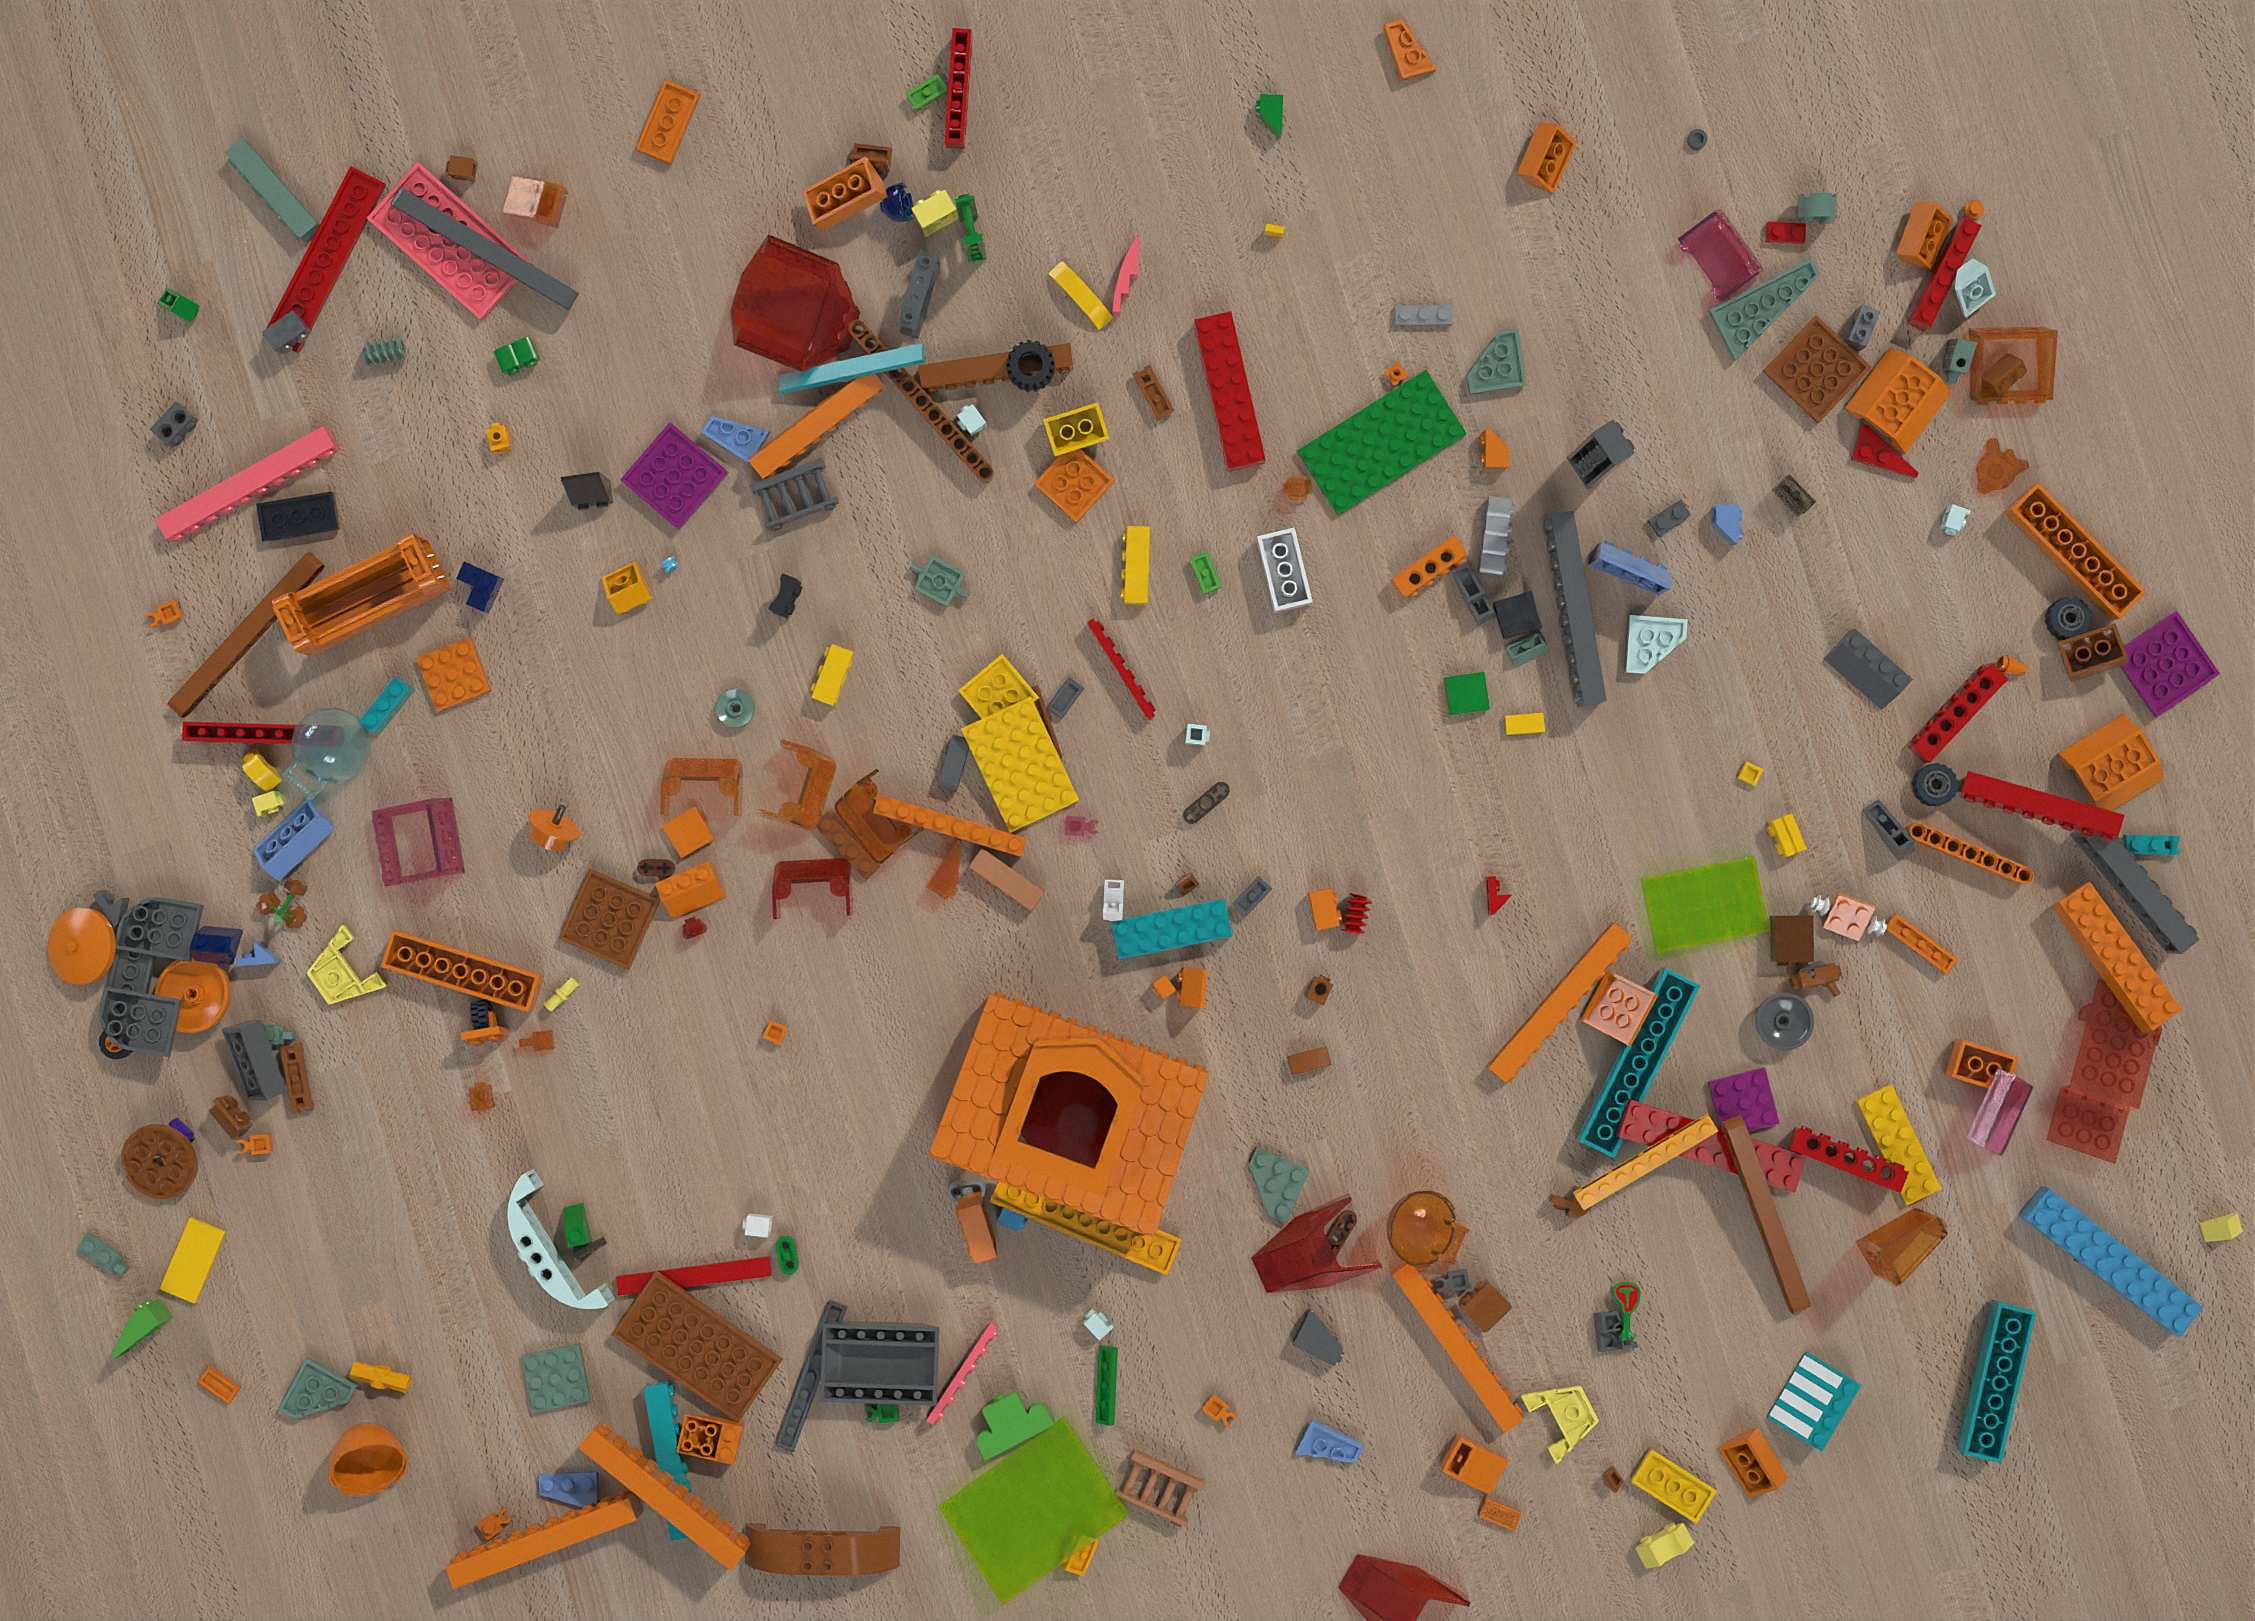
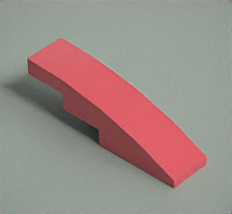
M1135 237L1121 267L1114 294L1113 316H1120L1121 297H1129L1130 279L1138 278L1140 237Z

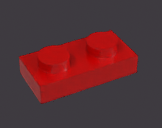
M1770 221L1766 223L1765 242L1805 243V223Z

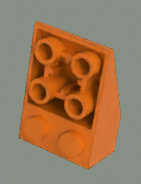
M685 1414L677 1452L733 1465L737 1460L745 1422L739 1421L737 1423L729 1418Z
M1457 1433L1439 1467L1442 1472L1491 1495L1509 1460Z

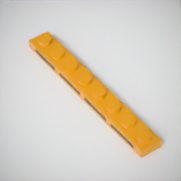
M1707 1113L1574 1191L1573 1194L1583 1210H1586L1717 1133L1718 1130Z

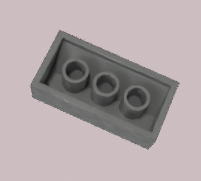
M1856 629L1849 630L1824 658L1826 662L1881 710L1901 694L1913 680Z
M250 1020L221 1029L247 1100L267 1101L286 1092L285 1080L280 1075L278 1061L274 1058L272 1045L267 1039L266 1028L261 1020Z

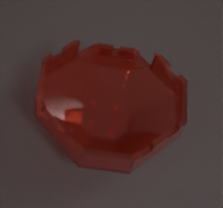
M1072 1071L1054 1072L1038 1082L1021 1133L1029 1145L1095 1168L1118 1104L1107 1088L1094 1078Z

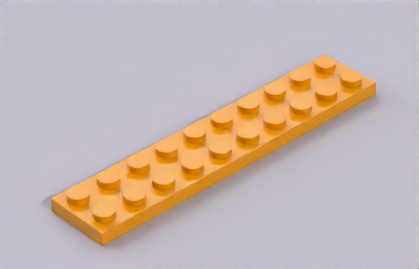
M999 1181L990 1199V1202L1165 1275H1168L1182 1239L1158 1229L1153 1238Z

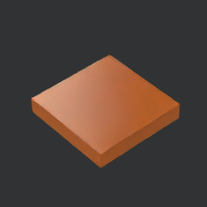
M696 806L662 825L681 859L715 839Z

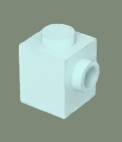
M973 404L971 406L965 405L959 410L960 414L957 415L959 421L957 423L963 431L967 430L971 437L987 426L985 420Z
M1187 724L1185 744L1205 746V742H1209L1210 736L1207 726Z

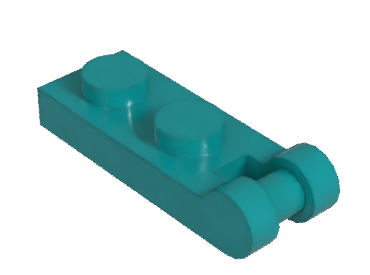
M2124 835V848L2133 854L2180 855V849H2178L2180 836ZM2165 841H2170V849H2165Z

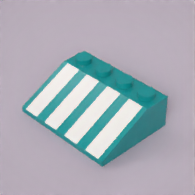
M1805 1351L1767 1418L1822 1452L1861 1385Z

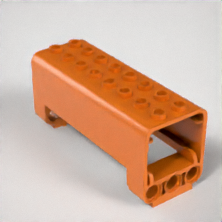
M413 532L396 540L398 544L296 593L288 592L272 600L273 609L289 643L292 644L296 652L313 657L450 591L449 581L430 542L425 537Z

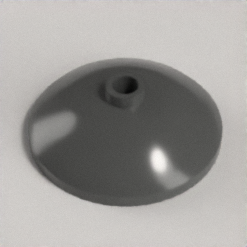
M1787 992L1776 993L1765 999L1758 1008L1756 1028L1761 1039L1772 1048L1793 1050L1802 1046L1810 1038L1814 1028V1015L1809 1004L1800 996ZM1781 1017L1785 1020L1783 1024L1779 1023Z

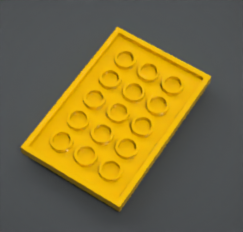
M1031 696L961 728L1010 833L1079 801Z

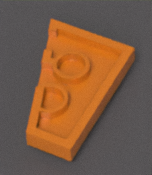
M1403 20L1384 24L1383 30L1400 81L1437 70L1435 64H1432L1428 59L1425 50L1421 49L1417 44L1414 35Z

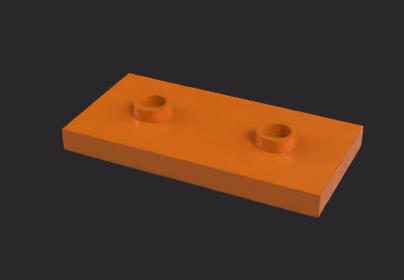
M664 80L635 150L672 165L701 95L678 84Z

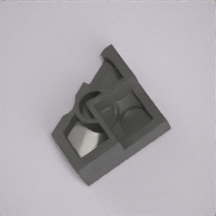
M1618 1311L1593 1313L1598 1352L1638 1348L1637 1342L1631 1339H1626L1625 1341L1619 1339V1335L1623 1330V1322Z

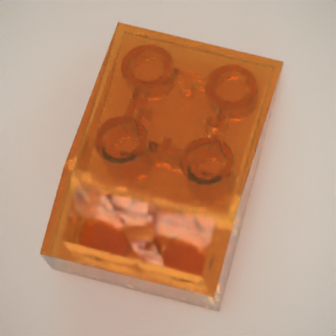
M512 176L502 213L558 228L568 191L564 186L555 183Z

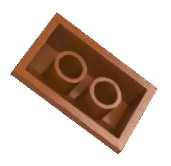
M2116 623L2057 642L2070 682L2129 664V658Z

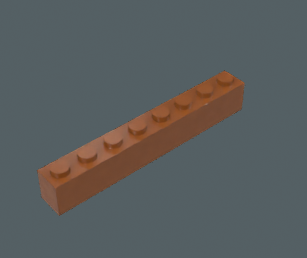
M1070 343L1047 346V349L1051 351L1054 358V372L1059 371V374H1066L1074 369ZM1009 352L918 365L921 387L927 393L938 392V389L955 390L957 386L962 385L965 388L976 386V383L990 385L994 384V381L997 380L1010 382L1011 379H1009L1006 368ZM1026 357L1020 362L1019 369L1026 376L1037 375L1042 369V363L1036 357Z

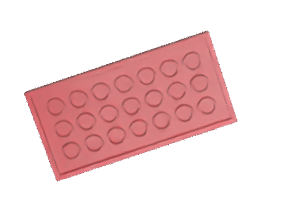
M417 162L371 212L367 219L482 321L518 280L392 206L390 202L399 187L531 265L533 264Z

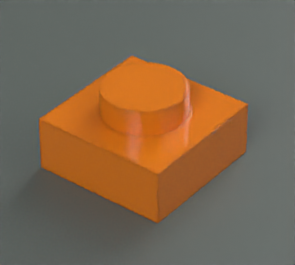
M770 1020L762 1038L781 1045L789 1027Z

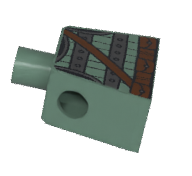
M1963 339L1948 340L1942 368L1949 371L1946 382L1958 384L1960 374L1968 373L1977 342Z

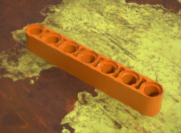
M1911 823L1905 827L1906 832L1916 843L2013 883L2029 884L2034 878L2033 871L2024 865L1922 823ZM1915 826L1919 830V834L1916 837L1912 834V829ZM1932 834H1934L1937 838L1934 844H1932L1930 841V836ZM1950 841L1954 843L1953 851L1948 849ZM1968 848L1972 851L1971 858H1967L1965 854ZM1985 856L1990 859L1988 866L1983 862ZM2004 863L2008 868L2006 873H2003L2001 870V866ZM2021 871L2025 873L2024 880H2021L2019 878V873Z

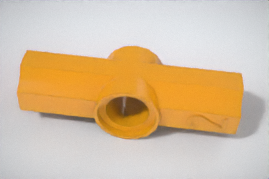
M356 1361L350 1371V1379L370 1383V1386L378 1389L389 1388L406 1393L412 1381L411 1375L392 1371L390 1367L383 1365L372 1366Z

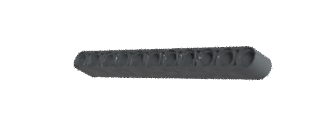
M399 187L390 202L398 210L567 310H570L579 295L578 292L401 187Z

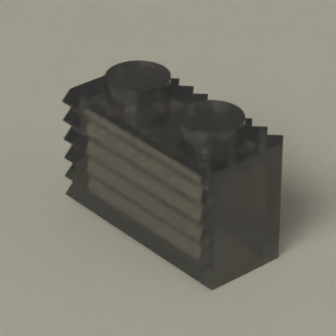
M1790 474L1785 476L1772 489V492H1775V495L1780 497L1785 506L1791 508V511L1796 516H1801L1816 503Z

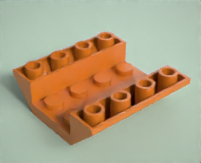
M1889 348L1843 409L1858 420L1861 418L1866 419L1892 439L1890 441L1891 445L1903 454H1906L1951 392L1941 377L1913 356Z
M2124 714L2057 753L2066 769H2073L2091 798L2088 805L2113 811L2164 780L2162 764L2142 730Z

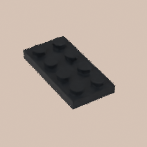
M332 491L256 504L263 542L340 530L335 495Z

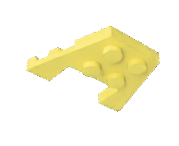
M342 925L339 928L335 937L331 939L324 952L319 955L307 972V975L328 1005L388 986L379 972H375L361 982L339 950L355 939L346 925Z
M1580 1385L1520 1395L1529 1412L1548 1404L1565 1437L1547 1447L1556 1464L1599 1422Z

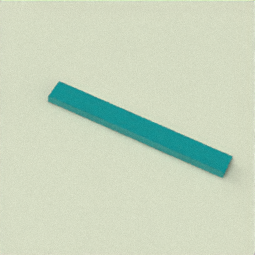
M920 343L779 374V392L785 394L925 363L924 345Z

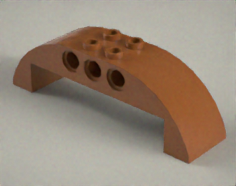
M746 1523V1536L751 1544L745 1553V1564L760 1571L787 1575L857 1576L881 1573L900 1566L901 1527L881 1526L879 1532L766 1529V1524Z

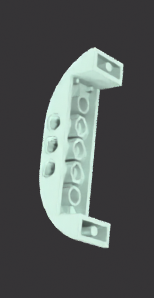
M534 1169L524 1173L513 1188L507 1215L512 1239L519 1250L517 1252L518 1256L529 1266L528 1271L530 1275L536 1278L540 1285L558 1301L581 1309L606 1307L615 1300L606 1283L585 1295L524 1198L544 1185Z

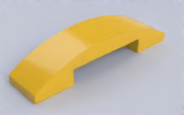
M1063 261L1048 273L1054 282L1079 306L1098 330L1113 318L1096 295Z

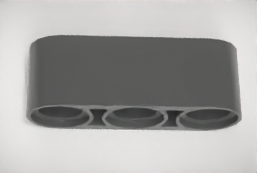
M952 735L938 782L939 788L957 792L970 748L965 737Z

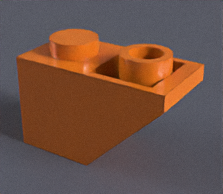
M1485 429L1483 434H1480V446L1483 445V453L1480 454V464L1483 465L1484 470L1507 469L1509 467V447L1490 429Z

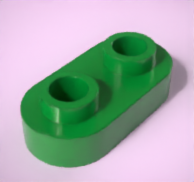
M790 1236L780 1237L776 1242L779 1268L782 1273L791 1275L799 1268L796 1243ZM783 1242H788L789 1248H784ZM791 1261L793 1263V1266L788 1267L786 1265V1262Z

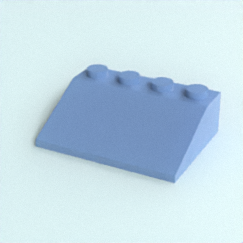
M1608 541L1600 542L1597 545L1589 563L1590 566L1656 595H1661L1671 589L1672 572L1667 571L1668 568L1666 566L1651 564L1649 559L1642 556L1637 558L1632 555L1631 551L1623 548L1619 550L1615 548V544Z

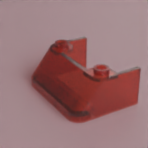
M844 858L778 862L774 867L772 883L773 919H781L780 900L790 896L792 891L791 884L830 882V891L833 895L838 897L846 896L847 916L854 915L851 864Z

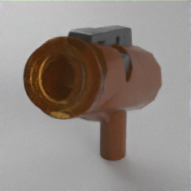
M1818 961L1798 969V971L1793 972V975H1789V983L1792 990L1797 989L1798 991L1815 989L1820 985L1828 987L1833 996L1836 997L1841 992L1834 982L1839 981L1842 972L1840 966H1836L1835 963L1825 964L1822 961Z

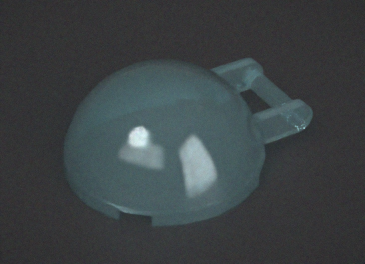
M321 708L309 713L299 722L294 730L291 741L294 759L280 774V777L289 780L304 792L311 801L326 784L344 782L353 778L362 770L371 750L369 732L365 726L358 722L360 719L357 716L340 708ZM297 765L305 775L319 782L313 790L291 773Z

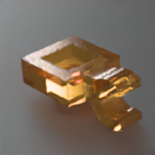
M553 1030L532 1032L533 1038L519 1039V1047L534 1046V1051L555 1049Z

